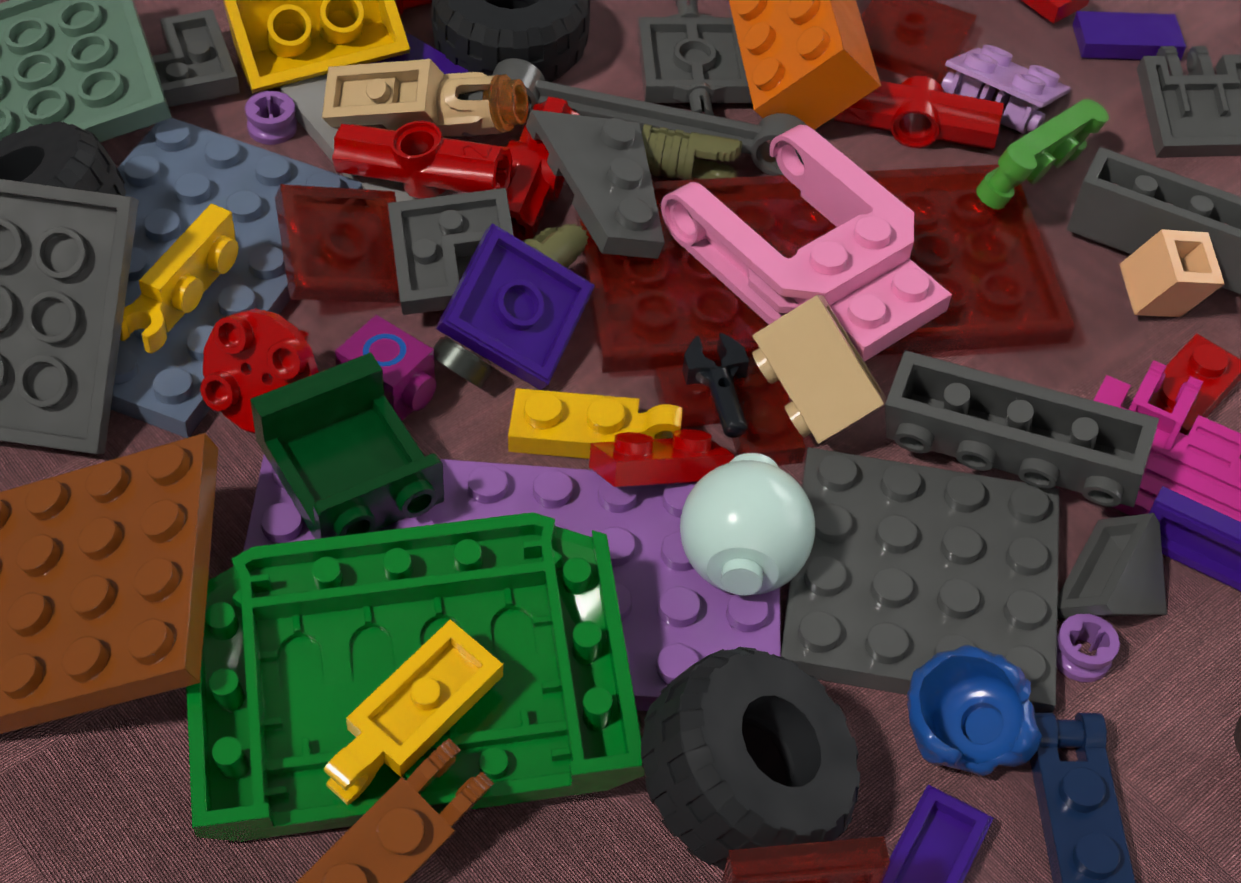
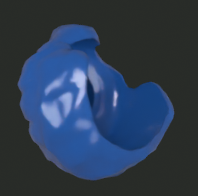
M964 645L955 650L939 652L921 667H918L913 672L910 680V689L907 692L909 724L923 759L936 766H947L979 776L991 774L998 765L1016 767L1029 761L1039 749L1042 734L1035 719L1034 706L1029 701L1031 682L1025 677L1021 668L1012 664L1003 655L993 654L970 645Z

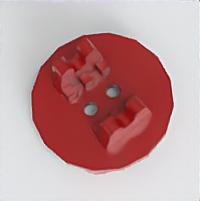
M256 308L221 318L215 323L203 351L204 379L200 385V392L204 402L212 410L221 411L227 419L241 429L255 433L250 399L319 373L312 348L307 342L309 333L298 330L296 326L277 313Z

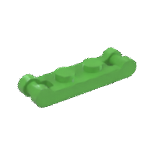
M1083 99L1010 144L998 159L999 167L989 172L977 186L976 193L980 200L993 209H1003L1015 194V187L1026 180L1033 185L1052 166L1059 168L1067 160H1076L1087 146L1085 139L1090 133H1098L1108 121L1109 115L1099 103L1091 99Z

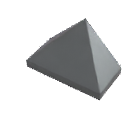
M1154 513L1098 520L1058 594L1057 619L1068 618L1076 614H1092L1099 617L1167 615L1160 522Z

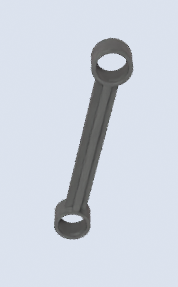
M517 58L505 59L499 62L492 76H501L506 84L515 85L528 94L527 97H522L509 92L510 106H506L505 120L512 122L528 120L530 110L533 109L535 104L543 103L548 96L567 100L572 110L581 116L607 119L619 118L625 121L639 122L641 132L644 124H649L656 128L665 127L668 130L678 129L684 130L687 133L697 132L738 139L742 141L741 153L750 154L753 163L758 169L775 177L785 176L779 169L775 156H770V145L766 141L773 140L776 136L797 125H806L801 119L785 113L766 116L760 121L759 125L547 82L536 66L528 61ZM796 150V153H797V155H798L800 161H801L802 164H803V161H802V159H801V156L799 155V153H798L797 150Z

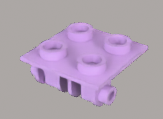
M983 45L982 49L978 47L946 61L945 66L956 70L955 74L948 72L942 81L941 86L946 93L991 101L996 88L999 89L995 101L1004 103V114L1000 123L1022 134H1025L1028 130L1033 131L1043 124L1045 113L1038 111L1039 107L1042 108L1068 94L1071 90V87L1058 82L1060 76L1056 72L1038 65H1030V68L1027 69L1011 62L1013 57L1011 53L992 45Z

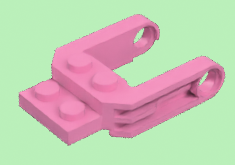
M797 125L776 136L770 144V156H775L777 165L783 175L801 190L800 196L837 228L801 247L792 258H786L699 183L690 182L665 195L662 199V217L673 238L766 323L771 324L814 296L823 295L864 362L943 314L948 309L952 294L910 259L914 243V212L807 125ZM796 150H797V152L799 153V155L801 156V159H802V161H803V164H802V162L800 161V159H799V157H798V155H797V153H796Z

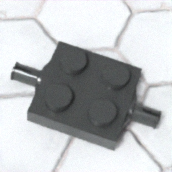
M676 0L678 14L667 17H639L637 36L645 102L665 104L690 103L691 111L714 116L712 103H751V95L733 18L712 17L700 14L698 12V0H688V5L687 0Z

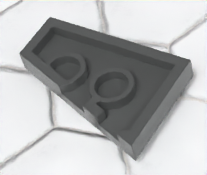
M530 110L526 128L533 140H542L548 150L547 163L555 177L563 176L574 193L572 205L601 253L658 259L665 241L640 123L625 121L619 118L607 119Z

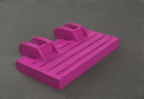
M1153 360L1129 409H1127L1159 418L1149 459L1134 508L1123 504L1110 507L1130 516L1148 514L1160 489L1164 486L1241 522V459H1239L1241 455V433L1200 415L1197 416L1188 436L1180 433L1179 431L1198 395L1203 381L1190 376L1188 381L1182 384L1175 399L1176 405L1172 413H1169L1149 404L1153 394L1159 391L1166 376L1164 371L1167 367ZM1106 375L1093 401L1126 409L1122 405L1131 385Z

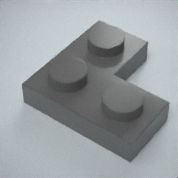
M213 9L160 19L162 35L168 53L153 55L152 58L168 107L202 100H213L218 97L240 93L238 76Z
M506 188L388 203L402 314L409 315L446 309L460 282L456 257L473 255L482 236L492 223L513 235Z

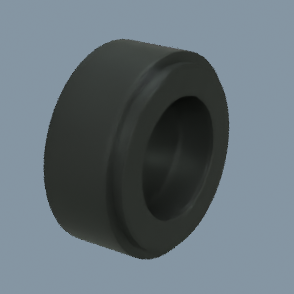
M446 335L444 338L441 336L433 347L436 360L479 388L483 386L493 371L490 369L491 365Z

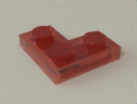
M749 356L747 376L734 380L748 424V430L744 435L732 438L737 456L745 453H758L768 456L778 466L802 463L806 447L802 435L798 432L786 412L785 405L790 403L788 394L780 380L770 384L759 369L753 356ZM720 360L714 361L716 366H721ZM683 365L655 368L654 386L659 404H671L683 408L681 428L721 424L708 386L704 384L686 385L682 372Z

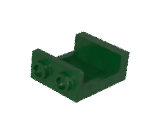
M371 352L250 399L256 441L315 539L373 532L406 517L414 518L423 515L433 506L444 502L443 463L435 453L427 456L423 455L384 395L383 370Z

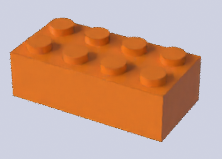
M729 0L753 108L762 118L776 113L790 114L801 119L807 126L815 130L881 86L856 0Z

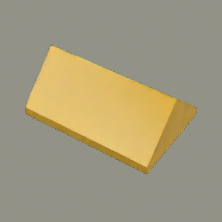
M223 0L237 58L252 93L325 75L328 73V67L368 64L410 53V46L395 0Z

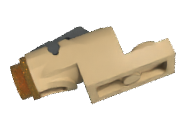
M431 59L328 67L322 119L331 127H340L341 124L361 126L383 124L388 130L395 131L406 123L428 121L440 128L442 137H473L501 134L511 131L515 125H523L526 122L528 116V95L525 85L520 79H511L506 74L487 76L481 72L444 74Z

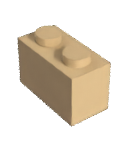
M823 295L814 296L752 335L759 346L757 350L752 352L756 364L770 384L778 380L782 383L792 400L785 405L786 412L798 432L804 438L812 433L819 444L886 403V396Z

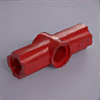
M914 76L907 78L901 84L880 81V87L834 117V121L891 131L895 140L910 148L929 146L937 139L993 150L998 137L1004 103L946 93L941 84L936 80L926 76Z
M549 96L546 101L535 104L532 109L580 115L572 110L567 100ZM526 125L519 141L510 140L507 145L510 148L513 162L510 171V184L506 193L513 235L521 241L534 238L540 221L543 219L548 202H556L558 200L565 180L563 176L555 177L547 163L548 150L542 140H533Z
M428 121L406 123L396 131L354 124H341L334 136V152L332 156L336 172L402 182L405 192L418 199L436 197L446 190L466 193L506 188L507 190L510 184V171L513 162L509 147L443 138L440 128Z

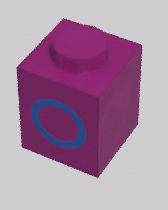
M377 314L335 350L336 366L370 352L373 354L383 370L384 395L401 421L413 410L419 411L423 409L434 395L436 389L434 349Z

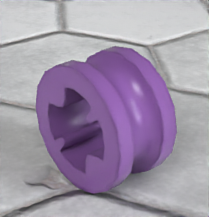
M278 91L260 92L250 97L245 105V115L248 120L247 131L250 137L256 142L267 145H276L291 139L297 131L296 109L293 99L287 94Z
M1076 614L1068 617L1062 623L1057 636L1056 667L1068 678L1079 682H1095L1102 679L1109 672L1112 661L1118 654L1120 647L1118 633L1110 623L1099 616ZM1076 640L1090 643L1089 651L1097 650L1095 655L1089 656L1081 653L1082 645L1077 644L1074 646Z

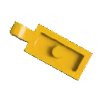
M211 203L139 280L141 295L133 303L124 307L121 341L128 339L135 330L145 329L142 333L145 351L150 354L158 351L166 342L167 332L174 327L185 313H190L197 307L203 293L220 274H225L232 268L236 261L239 247L235 238L231 211Z
M516 388L508 432V452L589 459L591 443L613 442L615 435L619 433H642L653 437V439L673 438V433L681 430L683 408L671 404H661L650 408L647 412L639 413L640 399Z
M450 619L346 717L347 730L356 738L340 750L324 767V772L331 777L326 782V786L345 804L349 805L366 790L384 763L401 777L503 677L504 664Z

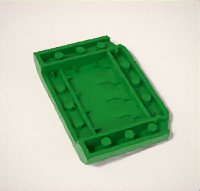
M534 512L255 546L232 558L233 567L208 581L200 683L186 686L192 829L197 838L241 842L353 826L401 777L407 780L415 769L449 738L461 749L456 757V762L441 777H436L420 793L438 814L456 797L458 789L469 778L476 777L481 772L494 784L471 809L608 791L645 776V768H642L641 734L607 534L592 530V537L555 526L554 518ZM451 619L504 664L503 677L401 777L384 763L366 790L351 804H345L326 786V782L331 777L324 772V767L340 750L356 738L347 730L346 717Z

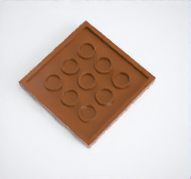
M206 433L0 492V734L200 683L219 448Z

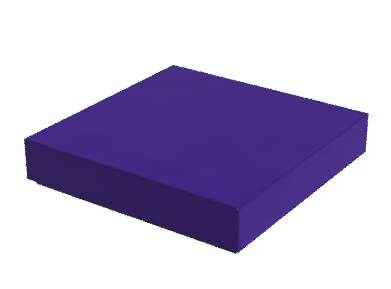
M492 223L482 236L436 330L537 389L542 390L549 385L595 285Z

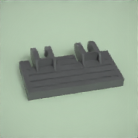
M1205 45L1189 48L1186 58L1188 75H1183L1175 46H1161L1158 49V53H1156L1157 56H1143L1136 69L1156 158L1241 156V54L1222 55L1215 66L1217 75L1214 73L1211 57H1209L1208 48Z

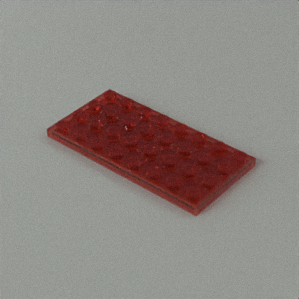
M998 164L865 171L914 212V243L910 259L952 294L946 312L874 356L903 354L905 350L913 353L1068 344L1071 342L1076 327L1022 185L1020 184L1014 188L1015 194L1006 206L1000 210L987 206L976 193L977 186L989 172L999 167ZM784 175L652 182L665 241L658 259L602 254L575 210L577 226H582L583 230H587L586 235L589 237L587 238L588 245L585 246V251H582L586 280L595 285L590 296V304L602 373L683 368L685 352L696 336L700 337L705 357L713 360L716 366H720L721 361L717 352L719 333L733 338L744 346L749 364L756 363L752 352L757 350L759 346L752 335L769 324L673 238L664 223L661 212V202L665 195L690 182L701 184L786 258H792L796 255L798 249L837 227L800 196L801 190Z

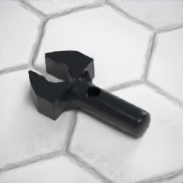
M719 333L717 352L721 366H716L713 360L705 357L700 337L696 336L689 344L684 355L682 372L686 385L704 384L708 386L723 433L729 438L741 437L748 430V424L734 380L747 376L749 359L745 347L733 338Z

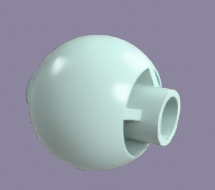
M745 453L734 457L729 463L713 469L695 484L682 509L680 536L686 557L695 571L704 580L728 593L744 596L758 595L785 585L802 569L813 547L815 518L805 491L792 476L780 469L777 463L768 456L758 453Z

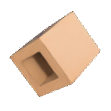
M1161 229L1119 264L1134 315L1181 317L1225 284L1208 232Z

